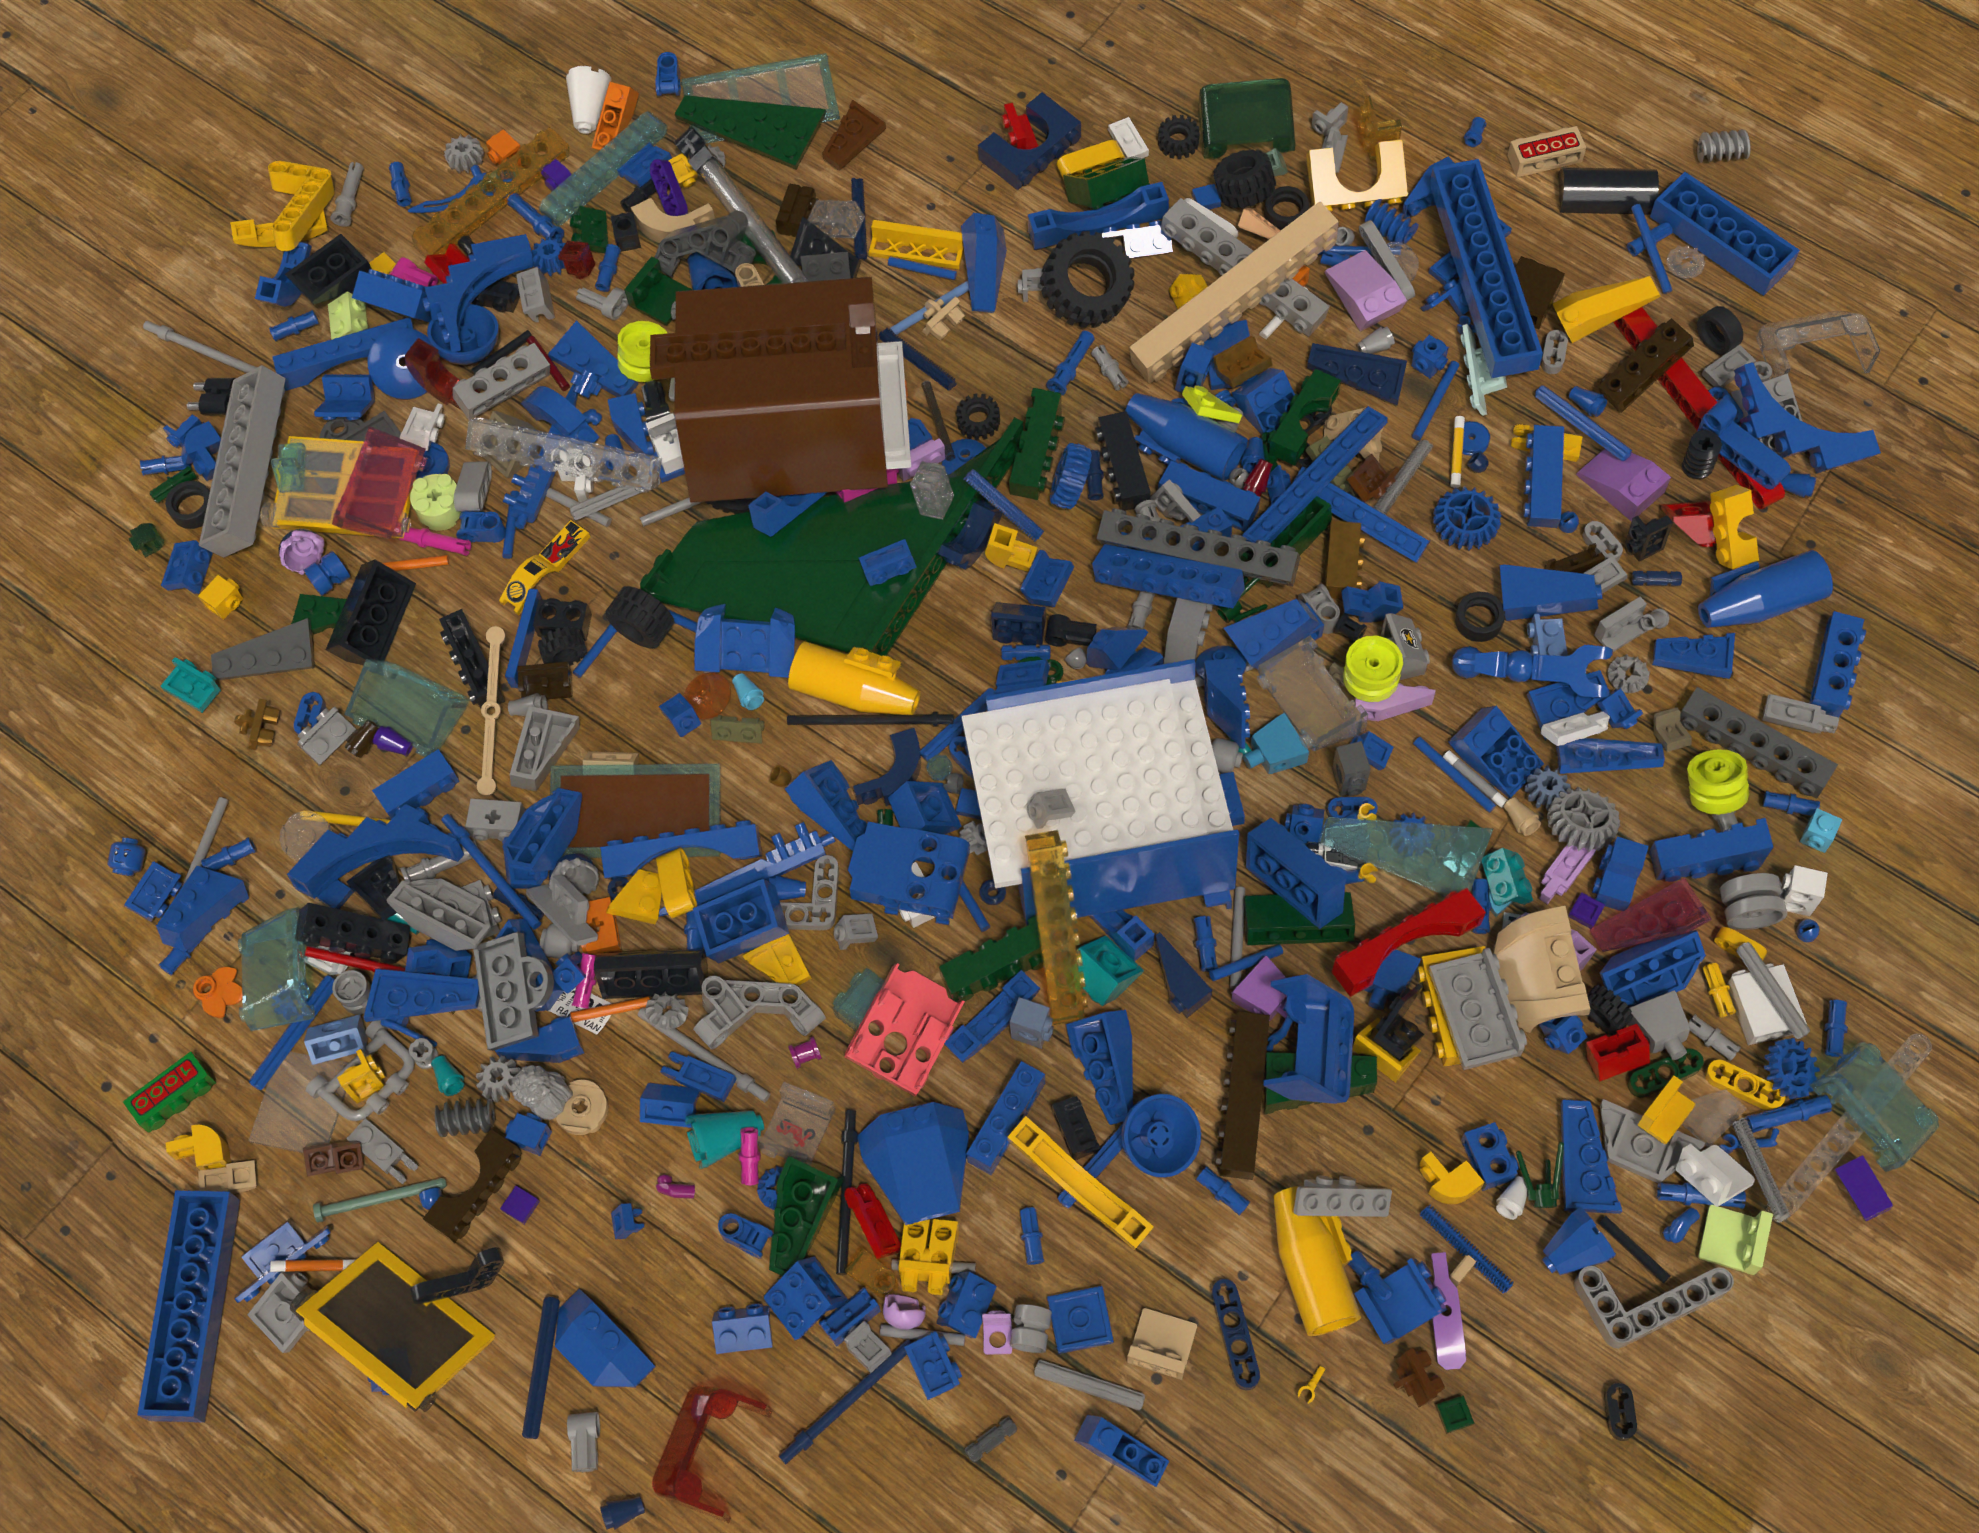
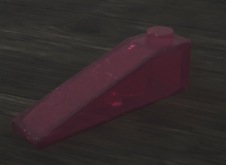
M1684 877L1590 929V932L1602 952H1607L1689 933L1712 919Z

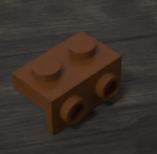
M1370 454L1346 480L1349 482L1352 490L1357 492L1364 502L1372 497L1377 500L1387 492L1386 488L1396 481L1394 477L1400 470L1396 466L1389 472H1386L1373 454Z

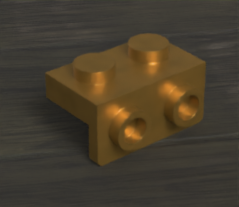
M1252 335L1213 357L1217 376L1232 388L1241 385L1244 381L1256 374L1262 373L1273 365L1271 357L1258 349L1256 339Z

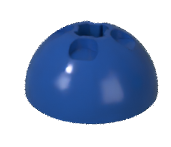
M473 304L469 305L461 321L459 333L461 351L451 352L449 343L444 344L441 329L445 328L444 326L439 327L438 320L432 321L431 319L427 329L429 342L436 353L443 359L459 365L474 364L486 358L494 349L499 334L496 317L486 308Z
M1168 1094L1148 1096L1136 1103L1125 1117L1122 1126V1144L1128 1159L1140 1171L1154 1177H1171L1184 1171L1195 1159L1201 1142L1200 1124L1193 1109L1182 1099Z

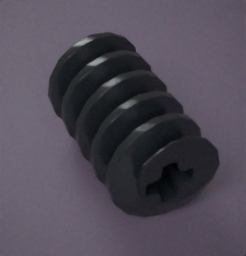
M1711 430L1697 431L1690 439L1691 441L1682 462V470L1684 474L1692 479L1708 477L1712 473L1720 454L1722 442L1720 437Z

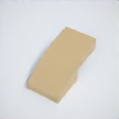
M254 1160L229 1163L224 1168L198 1171L200 1191H225L237 1194L257 1188Z

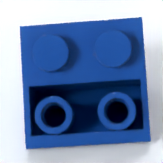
M1268 368L1232 392V395L1239 409L1243 412V416L1262 435L1264 432H1272L1279 428L1280 418L1284 412H1289L1295 393L1284 370Z

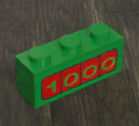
M190 1051L125 1099L123 1103L139 1126L150 1133L152 1130L161 1128L166 1120L174 1114L184 1111L195 1098L207 1094L211 1087L216 1084V1081L200 1059Z

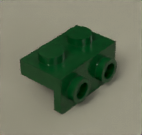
M579 206L576 213L572 214L570 218V227L573 229L571 246L574 247V255L580 256L584 249L605 254L606 246L608 245L606 211Z

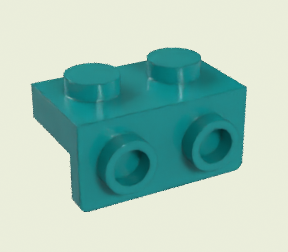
M174 657L172 662L176 667L160 687L165 692L203 713L221 690L215 683L217 679L206 670L203 672L198 671L197 667L189 660L184 659V661H181Z
M1501 848L1481 858L1495 905L1501 906L1510 901L1526 905L1533 901L1531 895L1532 885L1525 876L1523 858L1517 852Z

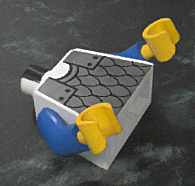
M1369 803L1362 804L1359 812L1352 813L1324 829L1322 842H1308L1307 844L1309 849L1315 854L1322 856L1325 862L1344 875L1346 878L1345 885L1363 882L1364 879L1369 883L1376 881V878L1370 873L1378 871V869L1373 864L1367 863V823H1363L1364 820L1374 822L1377 818L1373 813L1367 815L1370 810L1375 808Z

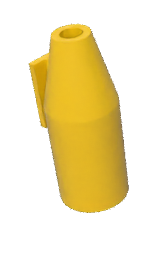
M804 641L794 656L789 672V689L859 712L913 715L920 700V691L896 676L897 670L901 666L900 661L893 660L889 656L871 653L864 648L853 647L847 655Z
M1296 1186L1279 1191L1273 1196L1278 1251L1308 1336H1317L1347 1327L1360 1320L1361 1314L1344 1270V1266L1352 1260L1350 1245L1346 1242L1342 1232L1339 1216H1298L1294 1214L1298 1188Z

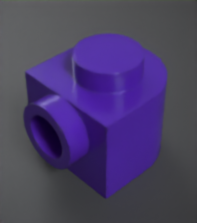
M557 159L545 165L541 171V175L545 177V185L553 192L555 190L561 192L574 180L570 171Z

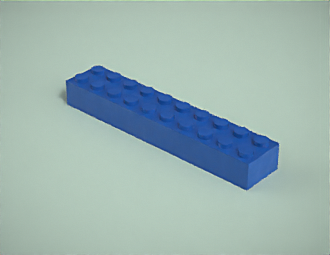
M1479 159L1433 167L1430 188L1491 378L1539 370L1543 352Z

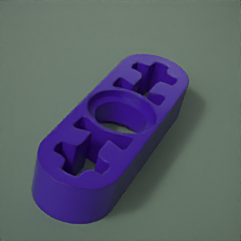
M653 160L650 165V175L665 213L670 216L687 214L688 207L671 163L668 160ZM668 185H670V194H669V196H668V194H667V187H668Z

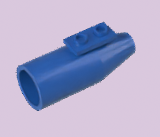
M1135 393L1125 410L1128 417L1142 429L1140 435L1135 436V441L1139 445L1138 449L1147 455H1151V453L1158 455V460L1167 466L1171 460L1181 463L1180 460L1183 459L1217 479L1226 481L1229 479L1232 470L1240 464L1247 448L1248 439L1209 417L1197 415L1192 408L1185 404Z
M1809 550L1760 569V564L1756 561L1712 577L1710 597L1698 606L1700 619L1707 628L1760 623L1828 598L1833 591V581L1827 563L1818 552Z

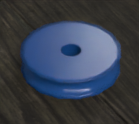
M1464 422L1462 454L1473 456L1479 451L1483 453L1490 442L1488 429L1479 422Z

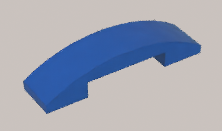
M1022 970L1002 988L1003 991L966 1026L962 1025L945 1041L944 1045L962 1063L984 1048L1010 1024V1019L1019 997L1031 1001L1040 991V988Z

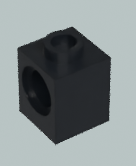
M629 212L610 216L616 245L621 249V252L641 248L634 213Z

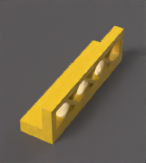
M873 220L871 226L873 237L869 248V256L889 259L891 256L931 266L960 269L964 254L961 232ZM877 242L887 243L890 246L885 250L876 249ZM903 246H909L912 251L905 254L900 253L898 249ZM929 249L933 250L935 254L925 257L921 252ZM947 253L957 254L956 261L946 260L943 256Z

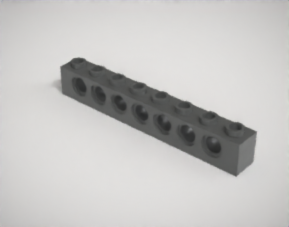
M1113 508L1112 512L1104 510L1097 535V540L1103 545L1107 544L1241 569L1243 576L1294 586L1301 557L1298 552H1295L1296 549L1293 547L1281 545V548L1271 547V543L1263 540H1256V543L1246 541L1247 538L1240 535H1232V538L1222 536V532L1208 529V532L1198 531V527L1189 524L1179 527L1175 526L1174 522L1166 519H1160L1159 522H1156L1143 514H1136L1134 517L1126 515L1127 512ZM1124 526H1133V529L1130 534H1121L1122 528ZM1155 530L1157 532L1153 540H1145V535L1148 531ZM1172 536H1180L1181 539L1177 545H1169V540ZM1204 541L1205 546L1202 550H1193L1195 542ZM1220 547H1229V552L1225 556L1217 555V550ZM1251 551L1254 553L1250 561H1241V556L1244 552ZM1269 557L1278 558V563L1274 567L1265 566L1266 560Z

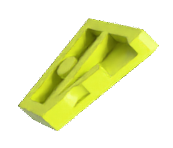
M1185 386L1182 395L1197 415L1234 423L1240 422L1242 414L1208 392L1206 388L1202 386H1195L1194 388Z

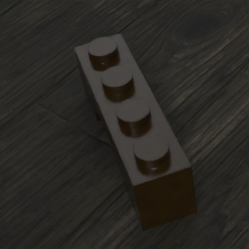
M492 1129L474 1151L480 1163V1174L475 1185L467 1193L458 1197L447 1198L440 1196L423 1218L430 1227L454 1244L458 1239H462L467 1234L471 1221L485 1210L487 1206L486 1201L492 1193L495 1194L500 1190L505 1176L509 1171H513L521 1160L522 1152L518 1147Z

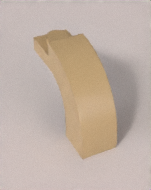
M652 198L631 207L638 228L645 236L657 243H660L674 230L715 219L713 209L709 203L682 216H670L661 212Z

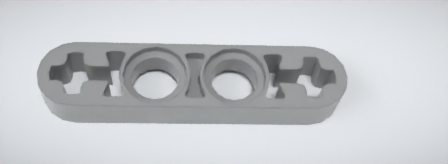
M1369 220L1359 225L1360 234L1378 264L1396 281L1407 301L1415 297L1413 286L1375 224Z

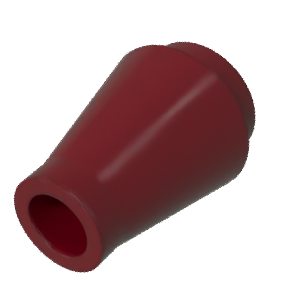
M1260 458L1256 466L1243 481L1245 483L1243 489L1261 497L1262 493L1266 492L1273 464Z

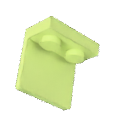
M1710 1205L1698 1258L1755 1275L1763 1267L1773 1214L1761 1211L1756 1217Z

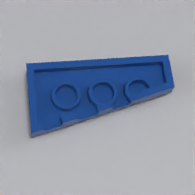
M577 320L548 353L552 361L574 373L581 374L584 369L598 376L597 383L602 386L601 388L616 397L631 394L639 385L638 381L629 379L621 373L618 368V360Z
M1584 738L1556 746L1560 774L1663 767L1665 760L1662 744Z
M375 969L364 1020L365 1022L476 1009L480 998L478 979Z
M1562 1100L1561 1133L1562 1142L1564 1143L1562 1160L1564 1211H1575L1582 1207L1586 1212L1621 1214L1622 1207L1620 1201L1618 1202L1614 1180L1609 1172L1607 1156L1602 1148L1599 1137L1600 1132L1591 1102Z

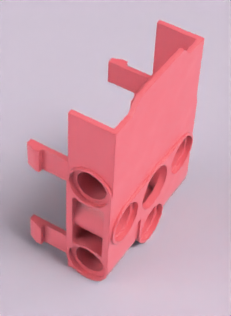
M897 963L891 968L881 989L874 997L844 1057L872 1072L873 1076L877 1079L886 1080L915 1097L920 1089L924 1087L933 1064L945 1041L949 1039L954 1029L952 1025L965 1001L962 1000L958 1003L948 998L944 987L914 970L906 973L897 969L900 964ZM870 1023H876L879 1026L880 1033L878 1036H874L869 1032L868 1026ZM891 1032L900 1033L906 1039L907 1046L901 1055H891L884 1047L885 1037ZM917 1049H921L926 1053L927 1058L925 1062L917 1060L915 1054ZM881 1059L887 1060L890 1063L891 1070L889 1073H885L880 1069L879 1063Z

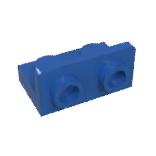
M196 540L175 543L161 586L166 590L186 588L194 594H199L212 552L200 547L199 542Z

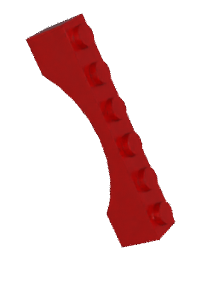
M1467 888L1460 892L1453 891L1440 903H1431L1426 906L1420 914L1407 916L1398 926L1385 928L1378 937L1372 940L1370 938L1363 940L1356 949L1350 952L1347 950L1341 952L1335 958L1332 974L1349 997H1352L1373 984L1382 962L1403 944L1431 935L1460 937L1480 926L1486 912Z

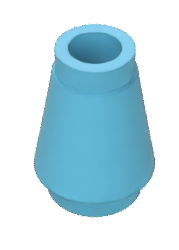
M741 673L733 678L732 683L743 707L748 710H755L763 704V691L745 674Z

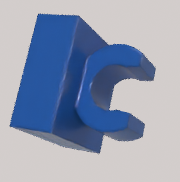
M631 1203L620 1204L611 1213L615 1240L626 1239L631 1233L639 1232L644 1228V1224H636L633 1218L642 1214L641 1209L632 1210Z

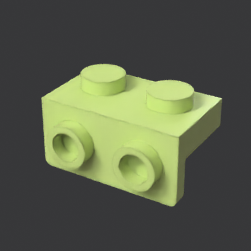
M348 291L328 304L331 339L368 329L365 302L353 299V294Z

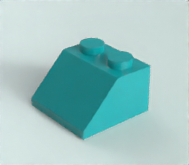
M1104 936L1080 947L1064 971L1075 984L1080 985L1090 994L1093 1001L1104 1006L1117 999L1144 970L1111 939Z

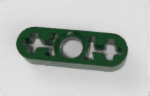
M1686 1049L1687 1053L1676 1060H1672L1669 1056L1634 1072L1628 1081V1089L1632 1095L1638 1098L1654 1094L1663 1090L1670 1081L1660 1077L1658 1073L1660 1067L1670 1068L1673 1076L1683 1081L1700 1071L1704 1063L1703 1056L1695 1049ZM1686 1057L1689 1060H1695L1696 1063L1693 1065V1068L1691 1065H1686L1679 1071L1678 1066L1684 1063ZM1651 1076L1653 1078V1081L1646 1085L1645 1090L1642 1086L1637 1087L1635 1085L1638 1078L1641 1082L1648 1080Z

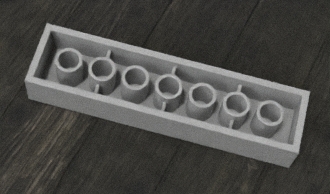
M263 365L233 380L199 546L223 558L253 545L256 539L255 530L260 518L259 510L264 497L265 480L269 474L268 465L273 453L272 445L277 433L276 425L281 413L280 404L285 393L284 384L286 379Z

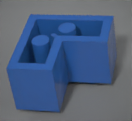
M1616 837L1613 845L1608 844L1599 865V869L1603 870L1601 878H1596L1592 893H1596L1595 900L1605 904V907L1626 912L1631 903L1637 878L1643 869L1649 846L1621 837Z

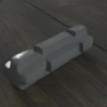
M1009 1417L1001 1421L998 1428L994 1426L978 1438V1443L974 1444L973 1442L965 1448L967 1456L973 1463L981 1459L984 1452L988 1454L1004 1442V1437H1010L1017 1432L1015 1423Z

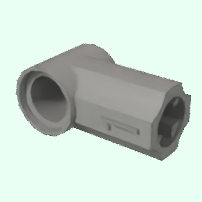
M598 1412L568 1415L567 1432L568 1438L571 1441L572 1471L592 1472L598 1470L597 1438L600 1437V1418Z

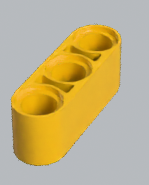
M1109 140L1066 154L1059 158L1056 165L1062 178L1063 175L1069 173L1072 176H1079L1085 174L1084 169L1092 168V171L1105 167L1106 163L1124 159L1125 156L1116 140Z
M680 847L656 857L663 901L669 916L673 919L693 911V908L697 907V900L690 864L685 851Z

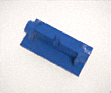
M1278 465L1269 475L1267 489L1271 505L1291 485L1290 475L1281 469V465Z

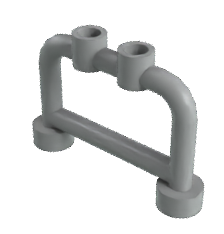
M381 1020L373 1021L365 1031V1034L372 1041L366 1046L364 1053L366 1055H373L385 1044L403 1060L404 1065L398 1073L391 1075L386 1084L378 1092L373 1093L366 1101V1104L359 1110L350 1109L333 1094L341 1086L337 1077L342 1075L346 1069L362 1064L358 1055L330 1082L322 1075L316 1076L307 1085L306 1092L314 1099L320 1096L347 1120H363L373 1111L377 1115L383 1113L389 1106V1102L386 1099L393 1092L396 1095H400L407 1089L409 1083L406 1079L412 1073L415 1063L409 1055V1050L387 1032L388 1028L381 1025Z

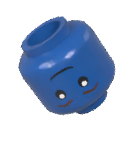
M122 837V842H114L111 845L107 865L113 869L112 873L134 876V873L142 870L145 849L138 845V840Z

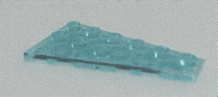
M1328 817L1317 843L1363 862L1371 863L1375 867L1447 896L1453 891L1460 892L1465 888L1471 891L1493 829Z

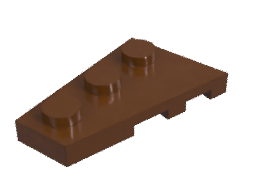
M854 100L851 101L847 114L843 115L838 130L833 133L822 152L823 159L839 171L886 129L884 121Z

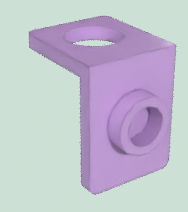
M1005 1311L988 1312L989 1314H982L984 1354H1011V1314H1005ZM994 1332H1001L1006 1337V1343L1000 1348H995L989 1342L990 1336Z

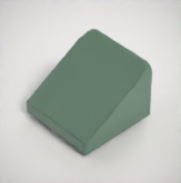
M1276 148L1266 153L1270 158L1274 176L1288 173L1284 158Z

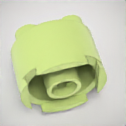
M431 474L418 478L413 482V488L410 493V502L419 521L435 531L452 528L460 518V513L463 512L455 510L454 493L457 485L448 474Z

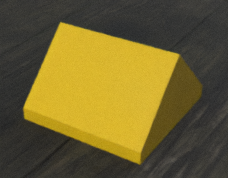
M1377 1018L1358 1033L1352 1050L1360 1056H1377V1069L1396 1083L1421 1050L1414 1046L1405 1056L1398 1060L1373 1040L1379 1032L1375 1029L1380 1022V1019Z

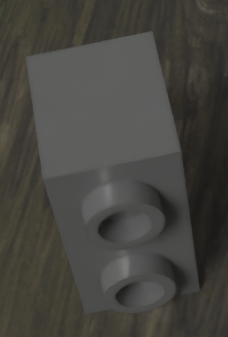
M1362 741L1336 747L1332 771L1340 795L1348 794L1349 796H1355L1366 790L1371 770Z

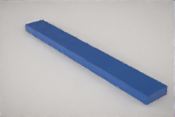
M1367 406L1242 534L1243 537L1247 538L1246 541L1256 543V540H1263L1271 543L1388 423V417Z

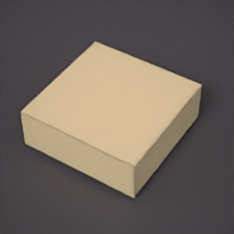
M1469 1255L1464 1257L1449 1277L1456 1288L1476 1263Z

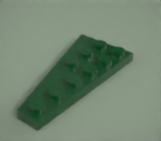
M684 95L675 112V117L678 120L797 170L826 115V109L688 95Z

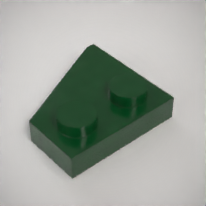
M300 594L291 624L308 618L311 620V631L313 634L323 632L328 628L333 629L347 599Z

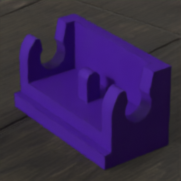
M1863 1155L1834 1170L1860 1211L1864 1221L1875 1218L1891 1210L1893 1207L1892 1202Z

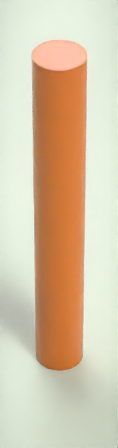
M444 555L382 564L394 571L449 565V557Z
M650 996L570 1012L571 1019L574 1023L638 1010L643 1007L646 1008Z

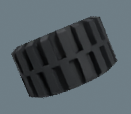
M1254 149L1232 153L1230 156L1223 158L1213 171L1220 200L1224 205L1231 206V208L1254 206L1257 203L1263 202L1275 190L1276 180L1270 158L1260 150L1254 151Z
M631 586L622 587L605 611L608 621L621 635L637 645L651 649L659 646L674 624L673 616L658 599L641 589Z

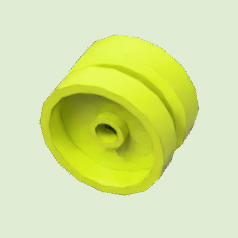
M636 321L629 323L619 332L618 368L627 378L638 382L653 381L650 373V335L667 334V331L660 325L650 321Z
M1365 636L1356 640L1349 647L1343 671L1344 685L1348 692L1357 699L1366 702H1380L1389 698L1397 690L1403 667V657L1398 646L1381 636Z
M1717 749L1696 755L1689 762L1687 773L1690 784V800L1692 805L1698 810L1708 814L1720 815L1734 812L1747 803L1750 795L1747 781L1748 767L1746 760L1741 755L1730 750Z

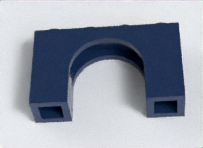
M1043 92L1026 105V115L1029 122L1047 136L1046 141L1042 145L1033 149H1018L1010 145L995 132L978 145L979 160L1016 190L1030 183L1037 173L1044 171L1050 162L1055 158H1059L1069 146L1076 144L1081 138V121Z

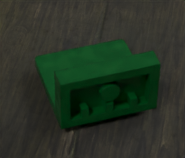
M652 256L624 289L630 307L664 325H668L672 320L671 308L676 301V292L692 290L664 275L659 260Z

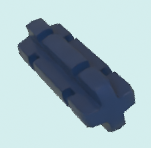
M1633 571L1631 582L1634 586H1643L1644 583H1646V586H1667L1668 584L1670 586H1680L1682 584V574L1679 571H1671L1670 574H1667V571H1646V573H1643V571Z

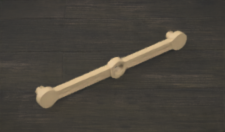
M497 626L489 628L486 632V639L490 644L487 701L481 708V713L485 718L482 778L478 780L476 785L478 792L483 796H490L496 791V783L492 779L495 724L496 719L501 714V708L497 703L500 645L503 644L506 638L503 629ZM490 707L495 708V713L492 715L487 713V709Z

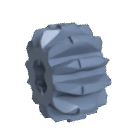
M1548 765L1544 768V771L1539 768L1535 769L1534 775L1530 774L1528 776V784L1525 786V792L1529 793L1528 802L1537 801L1536 809L1541 807L1542 804L1545 805L1547 811H1549L1554 798H1560V792L1567 793L1566 790L1568 788L1571 789L1570 784L1566 783L1567 775L1559 776V768L1553 772Z

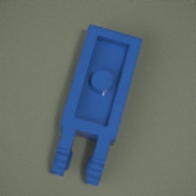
M672 1051L668 1058L672 1062L682 1065L681 1070L678 1072L663 1066L660 1071L664 1076L677 1081L679 1084L722 1102H725L737 1079L731 1073L690 1056L685 1057Z

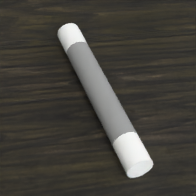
M1450 750L1445 753L1443 758L1499 807H1504L1508 800Z

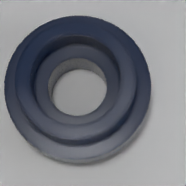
M988 880L982 884L980 897L984 903L998 905L1005 899V887L995 888L994 880ZM992 890L998 892L994 897L988 895Z

